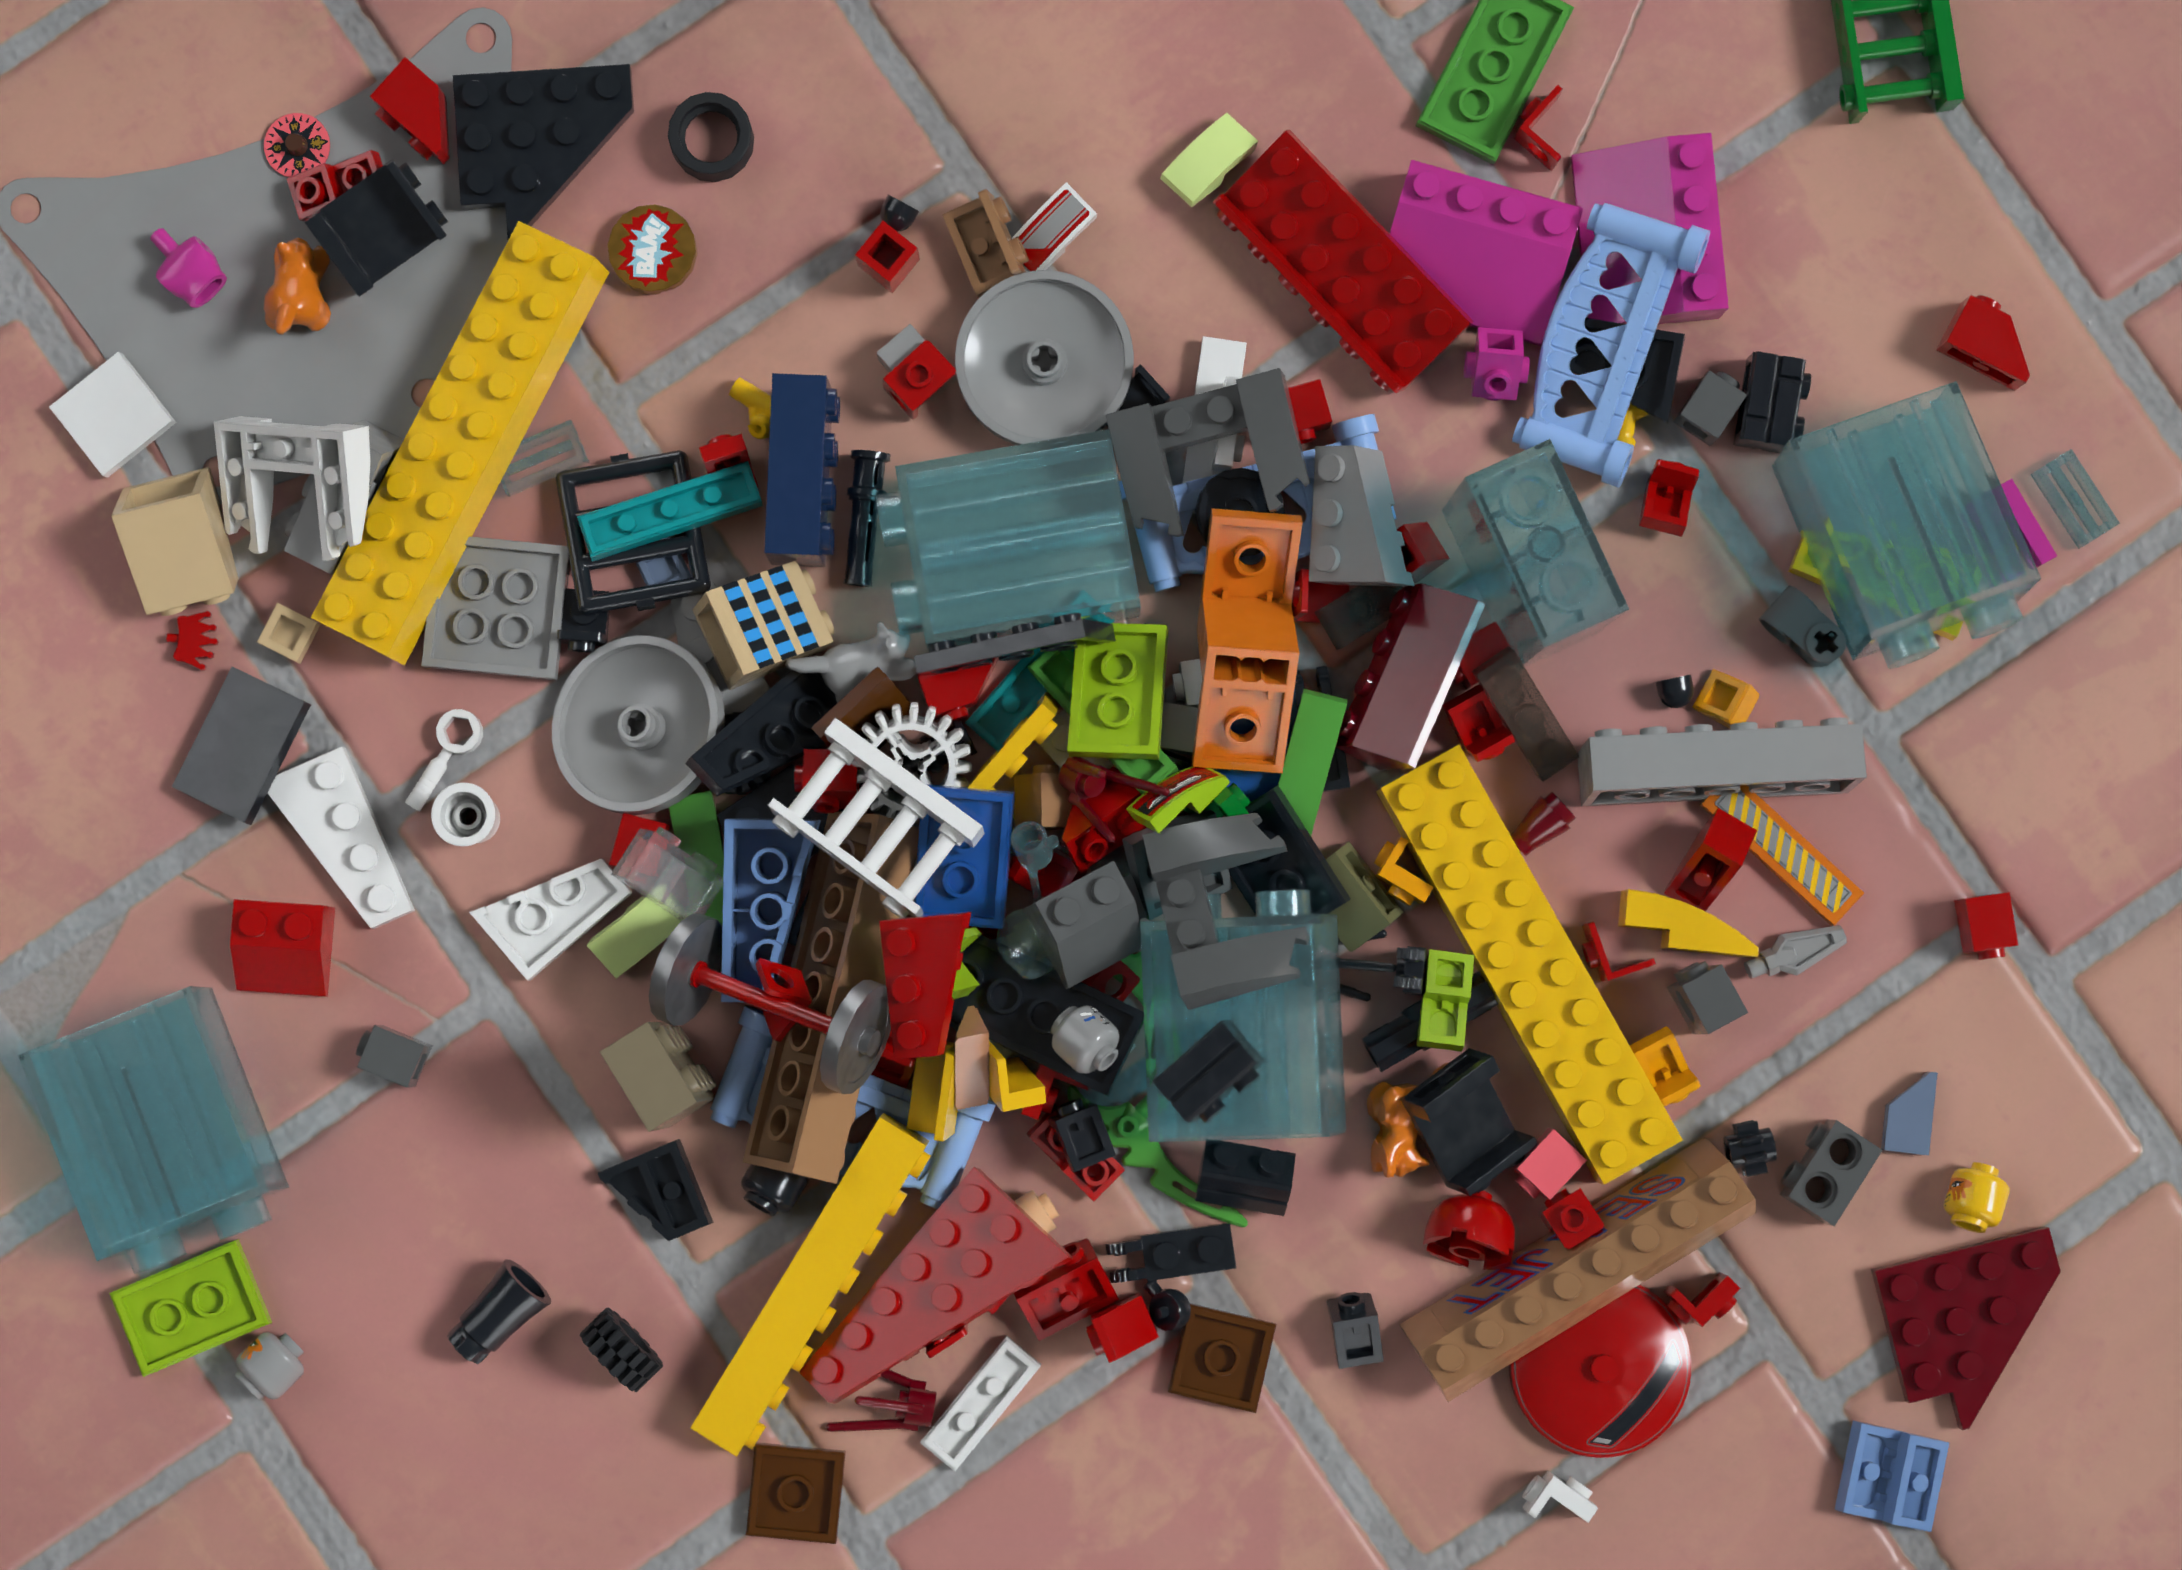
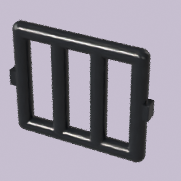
M677 450L629 459L628 453L610 456L611 462L564 470L556 475V485L577 606L582 614L589 615L637 606L638 611L655 609V602L704 594L710 590L711 582L701 527L683 532L684 536L654 541L592 562L590 554L586 553L584 536L577 516L608 506L579 511L576 486L672 470L674 485L692 479L688 457L685 452ZM687 553L691 578L594 595L590 570Z

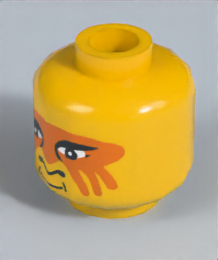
M1973 1162L1971 1168H1961L1954 1171L1943 1203L1945 1211L1951 1216L1950 1222L1952 1224L1976 1233H1985L1987 1228L1999 1225L2008 1200L2010 1188L2003 1179L1998 1177V1169L1984 1163Z

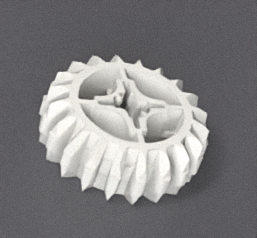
M916 702L910 704L909 715L905 716L902 714L901 706L894 704L892 706V720H889L887 715L880 710L875 714L876 722L880 726L879 728L868 722L862 725L863 733L869 738L865 740L876 748L884 739H887L891 745L890 750L895 758L894 761L900 766H903L904 757H902V752L911 760L923 758V761H919L918 766L920 775L917 771L914 772L911 767H906L905 769L925 784L933 785L927 767L936 760L937 755L945 751L949 768L940 785L968 787V780L958 774L972 771L971 762L959 759L970 754L969 744L955 745L963 737L964 732L961 728H956L949 733L946 732L952 721L949 715L943 716L936 723L933 721L936 713V708L933 706H929L925 717L918 716L919 706ZM899 731H921L936 740L933 742L929 740L922 744H913L903 734L900 735ZM853 761L851 763L853 766L863 768L858 770L857 783L866 782L867 779L864 775L868 770L856 761ZM890 789L887 792L881 791L870 805V810L877 812L885 804L888 806L886 817L894 819L896 810L901 811L904 807L901 802L905 797Z

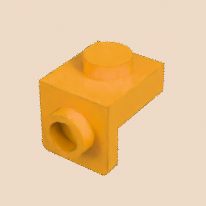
M1401 836L1394 844L1387 840L1373 862L1380 867L1375 876L1391 886L1387 893L1408 906H1411L1413 901L1422 904L1425 903L1434 887L1395 864L1409 842Z
M1667 1026L1630 1045L1663 1106L1678 1103L1687 1098L1691 1092L1701 1087L1698 1078L1689 1069L1673 1032Z

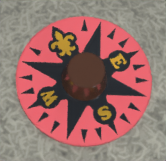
M291 113L280 117L270 126L264 139V153L268 163L276 172L286 177H292L327 161L330 153V138L325 127L316 118L303 113Z

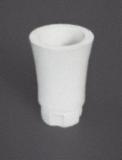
M456 783L448 786L438 794L432 806L431 819L435 831L444 841L455 846H471L476 843L485 842L494 836L499 828L500 813L498 807L484 789L471 783ZM471 809H474L477 813V819L473 824L466 825V816Z

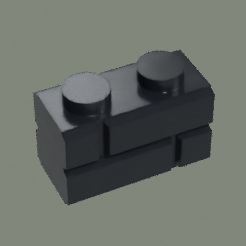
M1759 351L1751 353L1746 359L1742 392L1747 394V396L1739 406L1733 445L1782 454L1792 449L1793 443H1800L1803 436L1805 418L1798 416L1800 399H1807L1811 386V374L1804 373L1806 360Z
M1221 1020L1156 1077L1153 1082L1186 1122H1197L1201 1118L1206 1124L1226 1107L1222 1099L1234 1088L1240 1094L1260 1078L1261 1075L1256 1069L1265 1061L1232 1021Z
M1206 1138L1199 1168L1195 1201L1284 1216L1292 1188L1296 1153L1274 1151L1262 1147Z

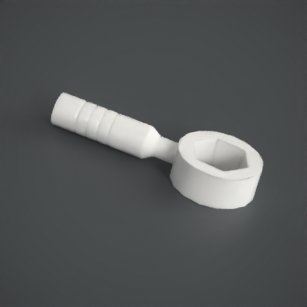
M453 709L446 712L439 719L436 726V737L443 749L438 757L430 761L406 799L405 803L420 812L446 771L447 762L453 753L468 754L480 745L483 738V726L473 713L463 709ZM455 718L469 720L474 733L464 745L451 744L446 729Z

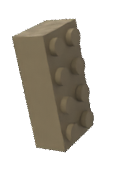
M646 1022L600 1051L648 1132L673 1126L715 1098L711 1090L717 1087L705 1065H695L688 1051L693 1049V1045L680 1025L676 1027L665 1022Z

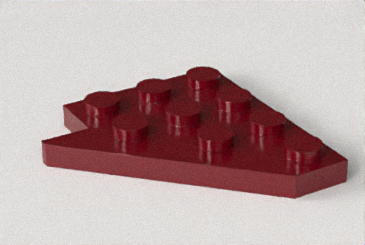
M2040 1227L1871 1269L1905 1402L1913 1403L1950 1394L1958 1428L1966 1430L1971 1427L2061 1272L2049 1227Z

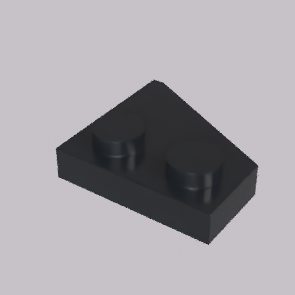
M680 1139L598 1172L600 1180L605 1184H611L628 1200L627 1204L639 1215L647 1217L651 1221L652 1227L668 1241L714 1223Z

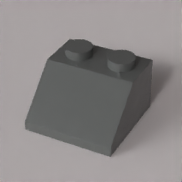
M1114 861L1023 909L1066 989L1146 947L1136 901Z

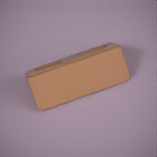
M974 1005L967 1007L955 1037V1106L957 1109L988 1104L989 1032Z

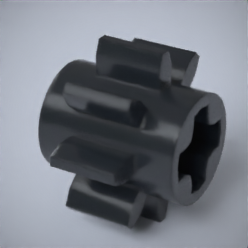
M1753 1120L1732 1124L1734 1134L1723 1137L1726 1158L1735 1169L1741 1168L1743 1176L1750 1177L1768 1173L1766 1163L1777 1160L1775 1141L1770 1128L1759 1129L1758 1122Z

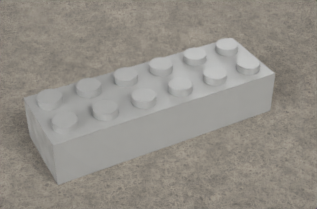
M1847 718L1824 719L1820 721V726H1803L1802 720H1784L1776 722L1775 728L1758 729L1756 722H1741L1730 725V730L1713 731L1712 725L1697 724L1685 727V732L1667 733V727L1655 726L1640 729V735H1622L1621 729H1602L1595 731V737H1589L1577 754L1581 806L1706 800L1710 795H1727L1740 792V785H1747L1749 792L1756 793L1760 798L1849 793L1867 778L1862 724H1848Z

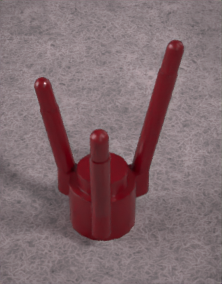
M1082 757L1067 758L1059 772L1061 786L1070 791L1068 802L1077 806L1108 842L1115 840L1114 834L1086 802L1087 798H1093L1101 794L1106 780L1162 796L1170 794V790L1167 787L1111 771L1101 765L1097 766Z
M888 1369L881 1374V1377L908 1388L909 1391L900 1390L898 1401L857 1396L855 1403L872 1408L896 1411L895 1417L903 1419L832 1422L826 1425V1429L830 1432L890 1429L918 1431L919 1426L931 1427L937 1392L925 1390L926 1381L910 1379Z

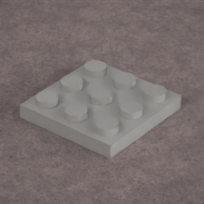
M469 536L465 544L467 547L440 599L437 597L426 618L421 666L433 669L557 681L561 642L557 639V631L561 630L565 590L568 588L570 569L567 546Z

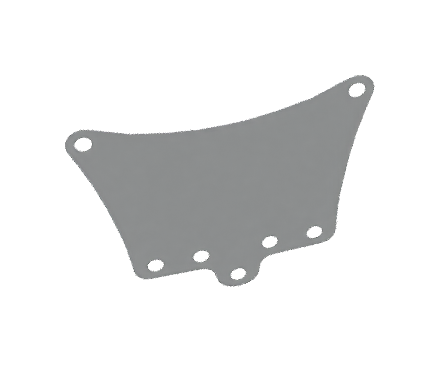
M483 7L468 10L456 18L409 60L435 82L446 96L450 158L444 165L433 155L428 161L425 160L407 143L412 137L406 131L399 127L393 132L374 114L379 108L369 96L387 76L350 99L314 117L322 123L330 138V153L325 162L326 164L333 166L369 150L379 152L383 165L392 159L398 167L406 162L422 184L415 189L425 204L433 200L448 220L442 226L447 234L446 237L442 240L437 239L373 284L374 287L360 297L330 258L329 265L320 281L319 290L324 301L329 305L331 317L325 328L320 331H311L307 326L298 324L292 325L289 331L279 335L275 330L267 326L265 322L264 299L268 289L274 284V252L279 242L286 243L298 237L307 241L312 249L318 245L321 246V244L307 227L305 221H300L286 180L289 177L279 174L268 163L264 153V139L223 154L167 168L104 178H22L10 182L1 190L0 227L23 251L58 292L95 342L106 361L117 352L124 354L177 422L155 440L173 476L202 469L207 460L216 457L214 422L238 416L271 418L273 423L312 426L350 425L366 420L402 439L406 437L420 410V407L412 400L411 393L414 385L421 379H432L435 381L508 242L505 207L463 210L461 207L453 75L511 71V29L505 18L495 10ZM479 23L489 25L496 34L495 45L484 53L474 52L466 44L467 31L470 27ZM27 193L34 195L39 200L41 212L35 221L24 224L13 218L11 204L17 196ZM164 228L178 245L196 236L216 256L222 272L227 277V281L222 289L203 306L198 308L190 307L183 299L176 297L167 290L156 278L157 270L166 259L164 254L150 240L151 235L156 230ZM274 471V485L305 474ZM219 486L216 487L219 502L222 504L221 488Z

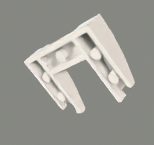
M244 416L214 422L224 526L227 534L237 533L242 526L250 532L251 540L248 549L251 552L260 554L268 551L273 506L274 471L314 474L323 561L338 558L340 556L339 546L348 542L350 547L359 545L362 542L370 482L369 426L349 424L312 426L273 423L271 418Z

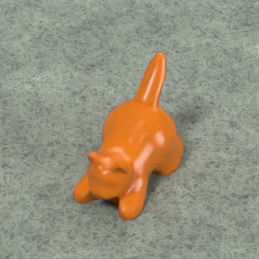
M298 237L286 243L279 242L275 248L274 284L265 295L264 310L267 326L275 330L279 335L289 331L292 325L298 324L307 326L311 331H320L330 321L331 311L329 305L324 301L319 290L320 281L330 262L329 255L322 246L318 245L312 249L307 241Z
M1445 1063L1442 1066L1435 1069L1433 1073L1430 1075V1077L1436 1072H1438L1440 1069H1442L1444 1066H1446L1448 1063ZM1381 1082L1369 1093L1367 1098L1368 1114L1380 1126L1379 1134L1374 1139L1371 1147V1166L1373 1172L1383 1171L1384 1176L1387 1178L1394 1175L1403 1177L1407 1173L1415 1171L1418 1167L1430 1165L1429 1160L1420 1155L1417 1149L1416 1139L1418 1131L1401 1101V1098L1419 1085L1409 1083L1392 1085Z

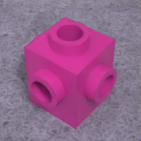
M1478 327L1474 352H1466L1464 363V378L1471 379L1472 397H1483L1491 401L1501 399L1517 400L1519 383H1527L1530 358L1524 356L1523 331Z

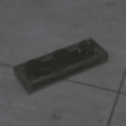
M1506 647L1472 671L1504 725L1512 732L1517 746L1537 778L1544 782L1579 758L1564 730L1516 652L1511 647Z

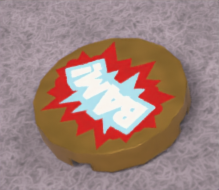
M656 204L638 206L623 214L612 228L607 244L609 262L618 278L632 290L649 295L660 294L682 285L693 271L697 258L695 236L687 221L673 209Z

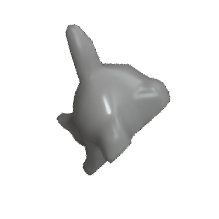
M882 622L877 624L875 637L869 640L838 644L827 650L823 656L789 659L785 665L788 669L799 673H821L826 686L835 694L837 703L877 667L891 681L907 680L917 673L915 660L904 657L909 648L910 635L904 631L896 633L891 629H887Z

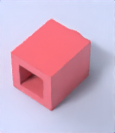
M1547 1128L1536 1140L1538 1145L1525 1154L1522 1162L1512 1167L1519 1174L1515 1182L1533 1199L1541 1194L1544 1198L1551 1200L1587 1161L1555 1129Z

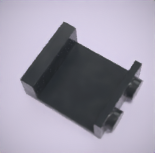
M393 159L305 219L307 227L359 297L373 288L375 282L437 239L442 240L447 236L442 226L448 220L433 200L425 204L415 189L422 184L406 162L398 167Z
M1468 1048L1401 1098L1446 1187L1468 1196L1485 1190L1491 1184V1180L1506 1168L1513 1167L1522 1162L1525 1154L1538 1145L1535 1137L1514 1129L1489 1080L1500 1071L1494 1057Z

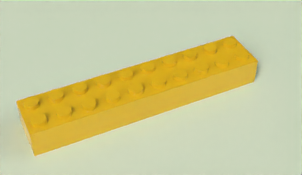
M518 221L366 511L362 542L352 547L348 545L311 616L312 619L405 666L426 626L428 614L437 597L440 599L467 547L465 544L469 536L472 537L610 273L596 257Z
M1460 745L1453 747L1376 791L1399 834L1409 841L1406 845L1426 882L1434 887L1432 892L1466 953L1474 955V967L1480 972L1491 988L1498 1003L1496 1005L1576 1148L1587 1159L1585 1164L1596 1183L1605 1185L1683 1141Z

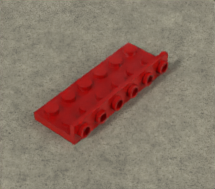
M1285 130L1225 194L1218 195L1213 201L1220 209L1217 216L1223 224L1234 232L1238 229L1250 241L1247 247L1251 253L1264 264H1267L1269 261L1281 273L1278 276L1280 283L1291 294L1297 296L1300 293L1311 305L1308 311L1312 317L1326 328L1330 325L1342 337L1339 340L1341 347L1354 359L1358 360L1361 357L1372 369L1369 373L1371 378L1379 387L1387 392L1391 389L1397 394L1405 390L1474 322L1291 130Z

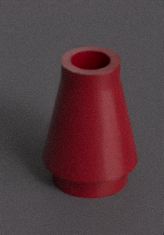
M1552 791L1545 798L1542 796L1538 798L1516 830L1510 835L1520 851L1527 856L1534 849L1571 829L1568 825L1576 817Z

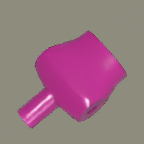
M164 228L156 230L151 235L150 240L166 257L156 272V278L167 290L176 297L183 299L190 307L198 308L203 306L225 285L227 277L222 272L216 256L199 238L193 236L178 245Z

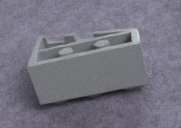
M362 420L350 425L369 426L371 462L368 509L404 439L366 420ZM310 474L302 489V496L306 497L301 511H297L287 525L285 535L289 539L284 551L332 575L349 544L346 542L339 546L340 556L330 561L322 560L314 474Z
M1354 445L1315 446L1309 568L1310 582L1332 585L1414 586L1411 572H1406L1401 547L1405 545L1402 532L1396 530L1391 506L1395 505L1382 451Z

